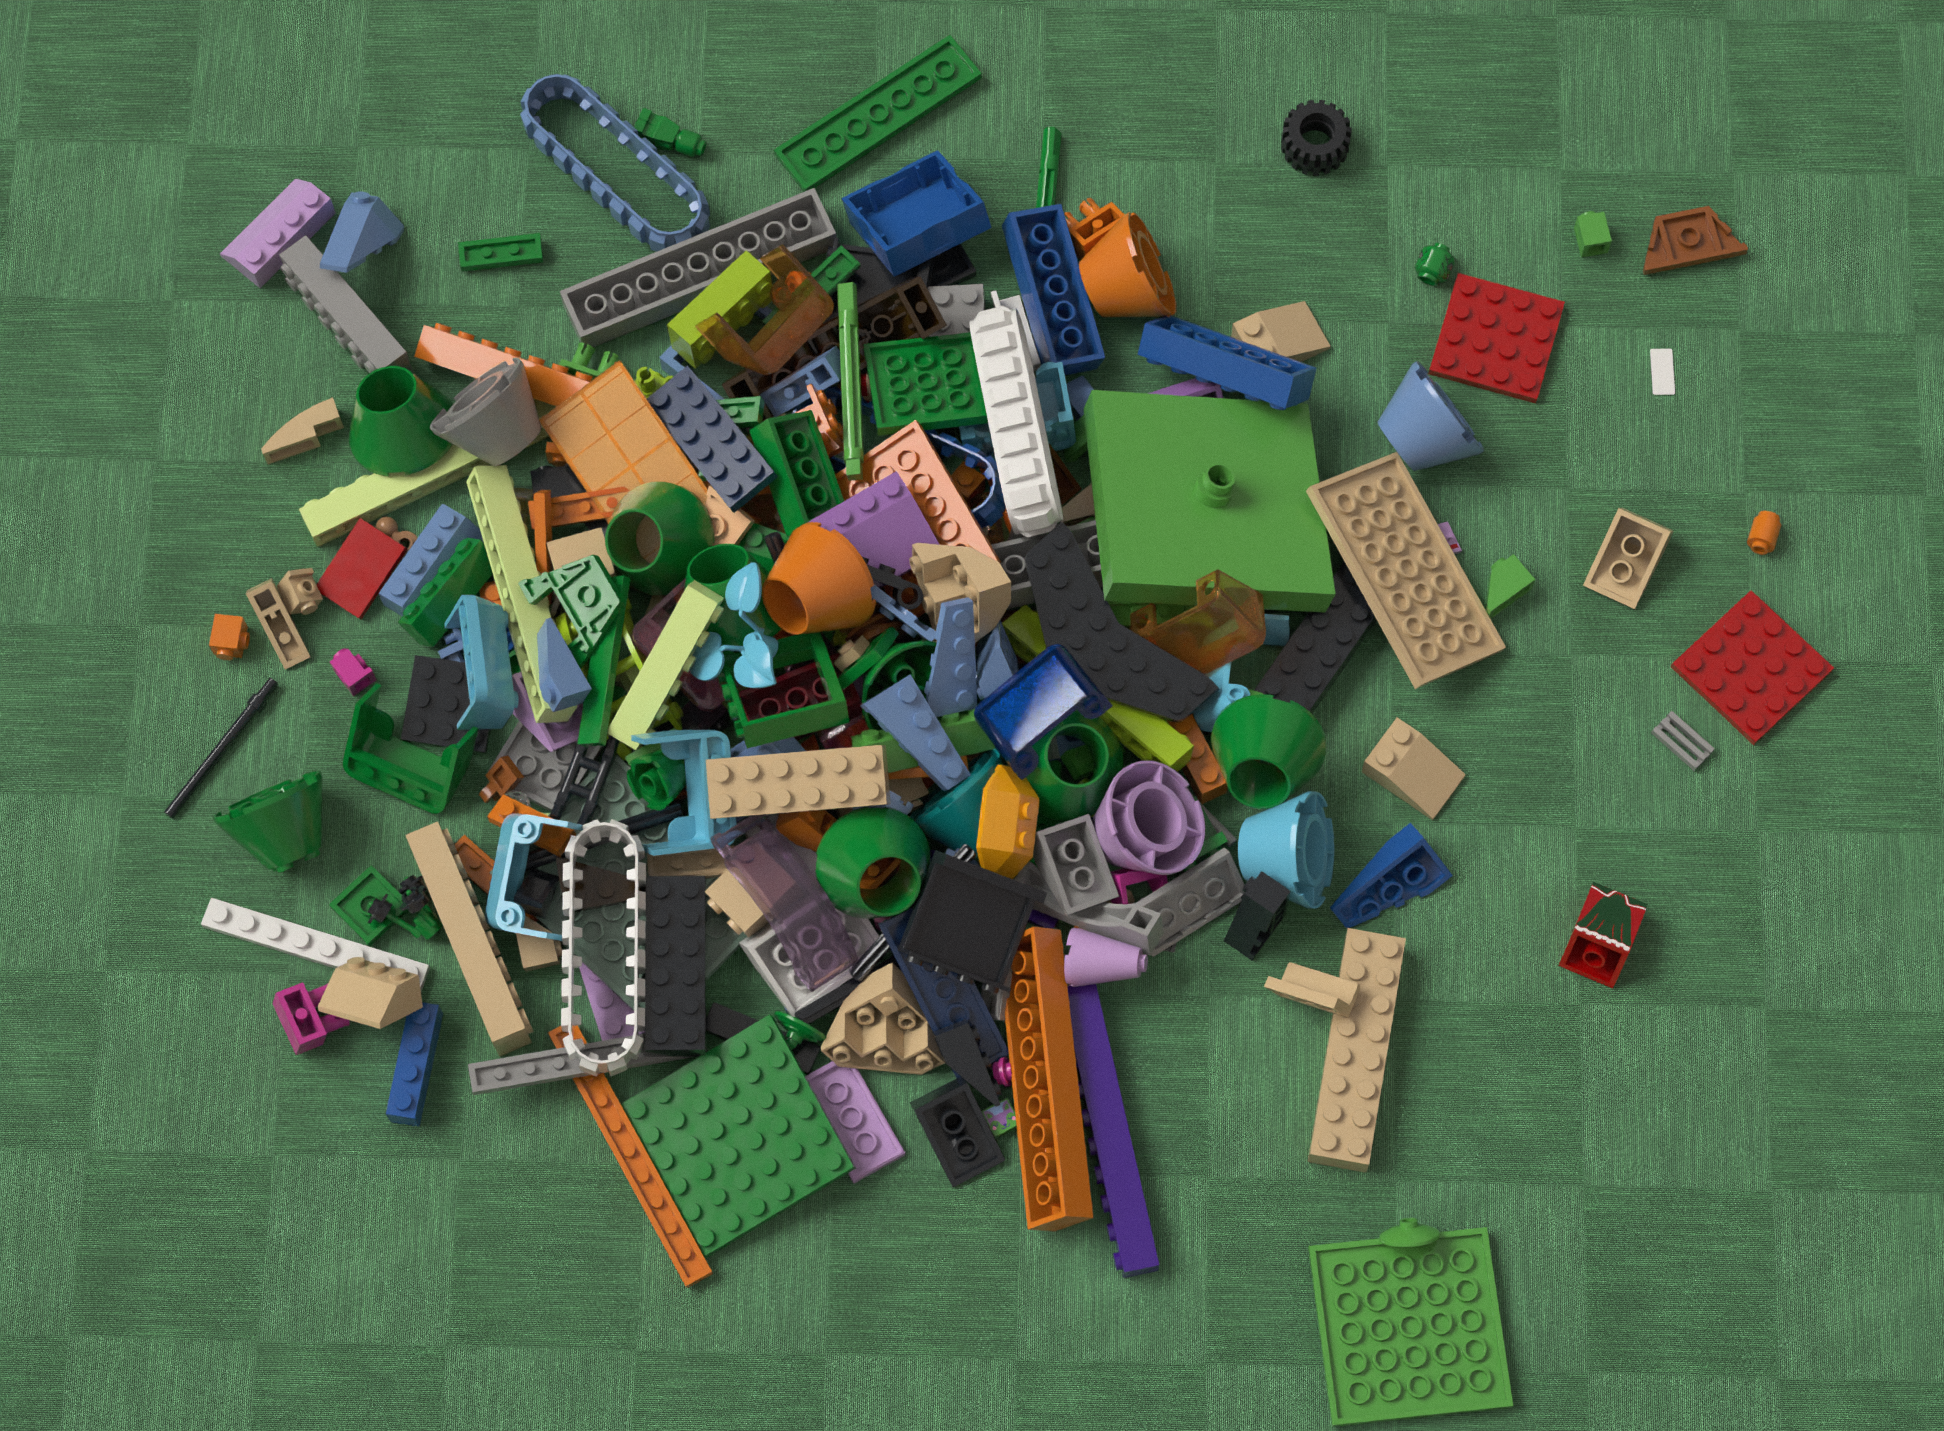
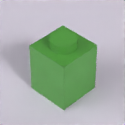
M1588 211L1577 216L1574 231L1581 258L1608 253L1612 240L1605 213Z

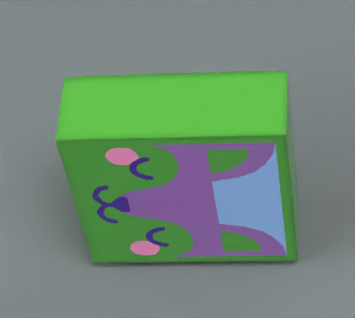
M1008 1098L1000 1101V1105L997 1107L992 1105L981 1111L995 1139L1017 1128L1015 1111Z

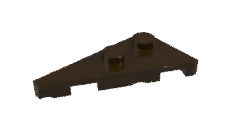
M557 857L556 863L563 897V892L570 891V888L564 887L563 864L570 862V860ZM576 862L575 869L583 871V880L575 882V898L582 899V909L575 910V912L597 909L602 906L618 905L619 903L624 904L627 903V899L635 897V881L627 880V875ZM646 887L639 888V891L646 892Z

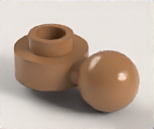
M382 517L376 523L375 528L401 544L405 540L410 542V546L401 559L403 560L417 540V536L409 531L399 532L397 522L391 517Z

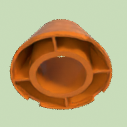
M1134 212L1126 213L1080 260V275L1094 308L1102 317H1169L1176 313V299L1168 271L1163 272L1158 259L1161 254L1152 235L1141 218Z
M818 522L805 523L792 532L762 586V599L767 612L780 628L794 635L855 628L867 622L875 609L876 600H872L870 589L874 586L864 559L846 537L835 529L828 531L820 527L822 525Z

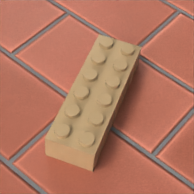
M886 745L706 760L710 819L891 804Z

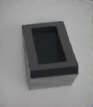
M532 868L514 895L513 901L521 905L526 914L546 919L559 882V876Z

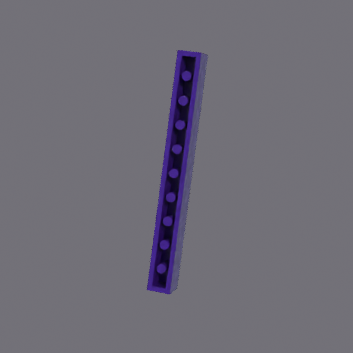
M1096 984L1077 987L1067 986L1076 1068L1079 1076L1080 1099H1084L1086 1108L1081 1110L1084 1127L1090 1126L1092 1137L1087 1138L1090 1155H1096L1098 1166L1094 1167L1097 1184H1103L1105 1195H1100L1103 1213L1109 1212L1111 1220L1110 1224H1106L1110 1242L1115 1241L1117 1252L1113 1253L1116 1271L1122 1270L1123 1278L1159 1271L1158 1256Z

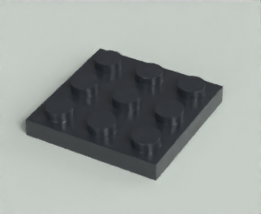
M415 655L401 740L448 747L449 745L457 744L470 730H457L458 721L470 705L465 662ZM478 729L473 751L487 753L491 729Z

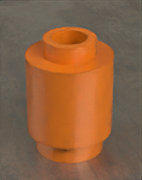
M1760 511L1758 516L1754 518L1747 540V545L1754 553L1765 555L1775 550L1781 529L1779 515L1771 511Z

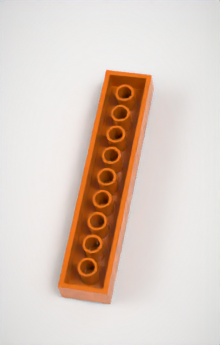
M1031 927L1024 931L1011 965L1013 972L1010 996L1006 1001L1005 1023L1012 1072L1011 1079L1028 1230L1058 1231L1092 1219L1093 1206L1070 1002L1064 974L1061 930Z

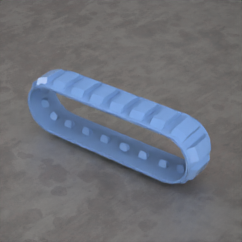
M555 74L538 79L531 88H527L521 100L523 111L520 115L528 138L534 139L536 147L547 157L552 156L555 165L565 174L571 173L573 181L584 191H591L592 198L601 207L609 208L611 216L622 226L628 225L630 233L641 243H648L651 250L657 252L709 230L708 217L710 212L703 191L696 190L695 182L684 172L679 173L676 170V165L665 155L660 156L657 153V148L649 140L640 138L638 131L629 122L621 121L619 113L608 103L602 104L600 96L589 86H582L579 79L571 76ZM561 98L573 100L580 104V107L585 112L588 111L594 116L604 129L607 128L618 138V142L623 146L626 145L636 154V158L639 161L647 164L660 180L668 183L679 197H683L689 202L691 212L697 213L695 219H691L688 226L678 231L666 232L652 227L646 218L642 219L631 209L632 206L626 200L620 199L612 191V187L607 183L604 184L597 178L590 167H585L574 157L575 154L570 149L564 148L551 132H547L541 127L542 123L539 116H535L536 112L547 102Z

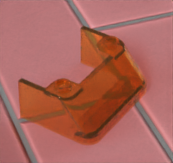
M783 244L760 257V260L778 278L770 289V297L779 308V311L749 343L739 336L718 312L695 326L725 360L763 375H771L777 372L832 314L834 308L832 298Z

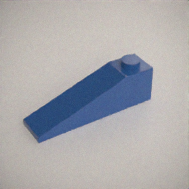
M1409 823L1384 844L1330 908L1346 929L1378 916L1380 911L1391 906L1397 908L1404 905V901L1417 895L1423 897L1430 894L1453 875L1424 837Z

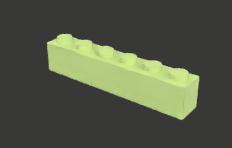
M695 580L687 585L611 722L607 732L609 735L637 750L643 744L632 741L631 735L656 732L652 727L656 720L661 721L667 713L669 706L666 705V702L670 695L675 697L683 682L679 679L682 673L690 671L696 661V657L693 656L696 648H702L710 635L706 630L711 622L716 623L724 610L720 606L724 597Z

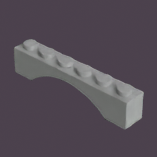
M1028 862L1013 879L1047 892L1043 904L1035 901L1034 910L1084 930L1142 948L1143 953L1151 955L1164 934L1161 913L1135 903L1112 904L1102 902L1065 916L1041 872L1031 862Z

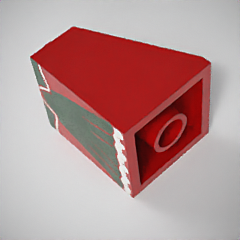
M1593 882L1558 966L1614 988L1629 955L1648 904Z

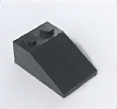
M961 1076L910 1102L952 1187L1005 1161L968 1083Z

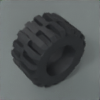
M1308 100L1307 105L1300 103L1297 105L1296 110L1292 108L1288 117L1285 118L1281 140L1282 153H1285L1287 163L1292 161V168L1295 170L1301 168V173L1306 175L1308 171L1313 172V176H1319V172L1322 171L1325 175L1329 174L1331 168L1334 170L1338 169L1340 162L1344 163L1347 157L1352 133L1351 127H1349V118H1344L1345 112L1342 109L1336 110V105L1333 103L1326 105L1325 100H1319V103H1314V100ZM1309 131H1320L1325 133L1331 140L1322 145H1314L1304 140L1302 135Z

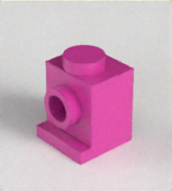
M341 649L330 661L334 672L353 697L376 681L373 671L367 666L359 654L353 656L349 649Z

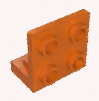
M809 384L806 387L813 404L796 413L808 410L813 411L829 458L844 451L843 425L841 422L838 423L834 416L838 412L832 400L827 399L822 389L817 390L812 384Z

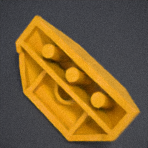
M997 765L995 772L983 788L976 844L981 867L1010 879H1014L1033 857L1039 808V797L1020 769Z

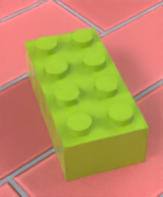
M746 250L667 324L672 348L695 369L701 363H707L721 344L726 345L740 326H746L758 309L765 308L772 301L774 294L770 270Z

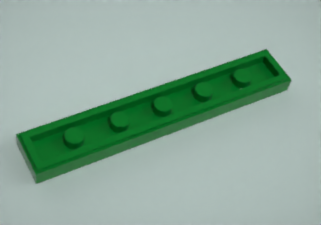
M624 575L612 576L611 578L626 603L590 657L587 681L592 689L583 703L577 743L583 747L606 746L630 578Z

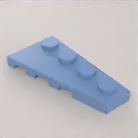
M911 675L906 676L860 705L878 721V725L885 732H889L899 742L898 745L918 762V765L943 791L950 789L971 775Z

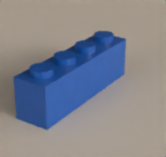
M423 1002L421 1009L406 1016L386 1115L390 1122L420 1127L443 1018V1012L439 1005Z

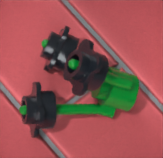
M415 875L405 877L404 881L400 883L402 888L399 890L403 902L400 906L401 911L408 910L411 914L420 912L413 920L416 924L415 927L389 912L393 904L386 900L388 897L387 893L382 900L376 897L373 902L369 903L370 908L367 912L372 916L367 923L370 924L372 920H375L381 924L386 917L408 930L416 939L422 935L428 940L443 926L438 916L427 904L429 898L424 893L427 888L423 883L422 875L418 878Z

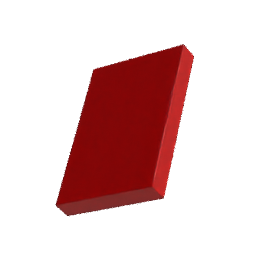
M359 518L316 584L322 595L362 620L406 553L407 548Z

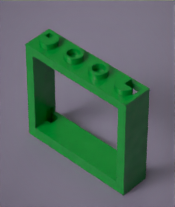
M820 632L777 639L778 650L773 657V669L814 659L829 701L748 721L734 681L736 679L734 676V665L737 659L742 656L741 651H734V654L724 655V666L717 678L719 684L725 683L721 685L725 702L731 701L727 703L731 720L737 719V721H734L735 731L738 738L743 737L747 749L850 723L846 700Z

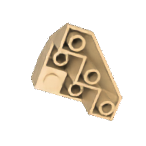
M926 543L912 544V557L909 558V563L923 592L921 603L924 611L928 614L931 628L935 631L937 629L941 603L969 597L973 601L975 643L993 630L1011 603V581L1001 564L971 547Z
M893 963L869 974L843 1001L826 1035V1039L821 1045V1051L839 1067L922 1075L945 1063L932 1030L902 971Z

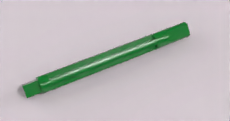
M1047 127L1043 130L1036 208L1055 205L1062 133L1056 127Z

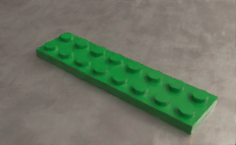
M948 35L774 149V155L803 192L816 188L982 79V73L953 37Z

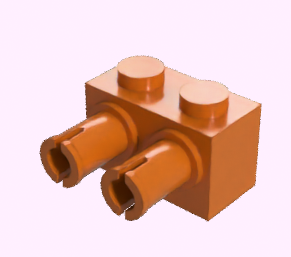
M1087 198L1090 206L1084 200L1079 207V211L1086 216L1080 222L1070 212H1065V216L1068 218L1066 223L1075 254L1079 260L1125 215L1114 203L1110 202L1100 208L1092 198Z

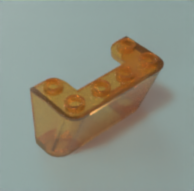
M1218 569L1196 580L1198 605L1158 625L1156 605L1153 603L1130 614L1131 630L1203 674H1207L1256 650L1263 644L1266 637L1263 594ZM1214 581L1213 591L1209 595H1205L1206 586Z

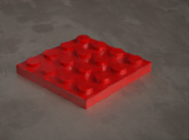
M1458 273L1428 374L1536 404L1565 302Z
M1752 590L1671 665V668L1753 746L1834 669L1827 660Z

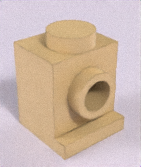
M312 568L288 571L277 585L289 614H310L318 608L319 603L323 600L312 577L314 573Z

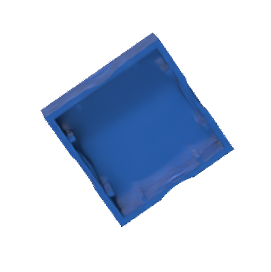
M938 150L903 167L891 176L875 181L842 198L850 224L894 277L992 228L982 199L967 183L956 175L954 168Z

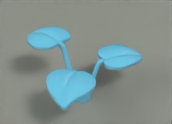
M750 563L736 572L729 580L725 592L728 608L733 611L739 610V616L755 631L744 638L743 646H721V636L718 633L709 632L710 635L702 648L697 647L693 654L696 657V661L690 669V673L699 680L710 681L720 674L725 661L723 651H741L742 656L737 659L734 665V676L740 685L749 688H765L777 683L773 672V657L777 653L778 642L774 637L763 634L764 629L758 627L745 613L754 612L761 599V574L757 563Z

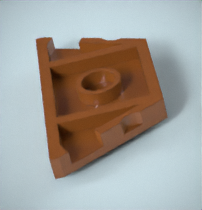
M1709 206L1656 216L1643 274L1647 275L1747 254L1748 247L1744 242L1741 244L1731 234V228L1726 223L1720 221L1718 215Z

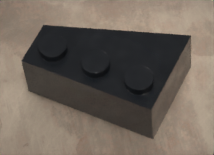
M1262 871L1257 878L1252 876L1242 890L1244 891L1241 897L1242 901L1224 939L1225 943L1251 961L1286 916L1291 892Z

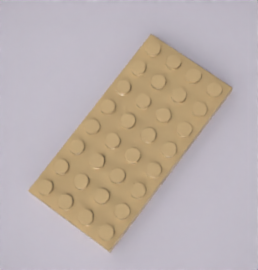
M1398 452L1312 485L1306 490L1415 689L1495 655L1506 648Z

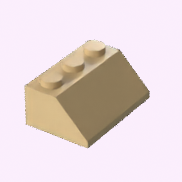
M363 957L350 958L347 960V963L335 969L319 1002L318 1010L381 1029L423 1007L419 975L406 972L402 968L385 966L384 963L370 962Z

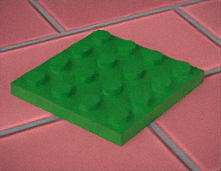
M971 332L925 337L924 339L914 338L864 344V355L878 436L895 434L914 420H917L924 430L988 423Z

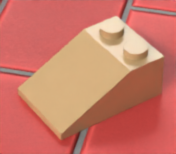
M1305 301L1256 312L1233 323L1232 338L1299 362L1331 348Z
M1618 508L1583 586L1635 609L1674 531L1625 508Z
M1398 717L1366 758L1362 768L1363 774L1431 820H1434L1466 775L1420 732Z

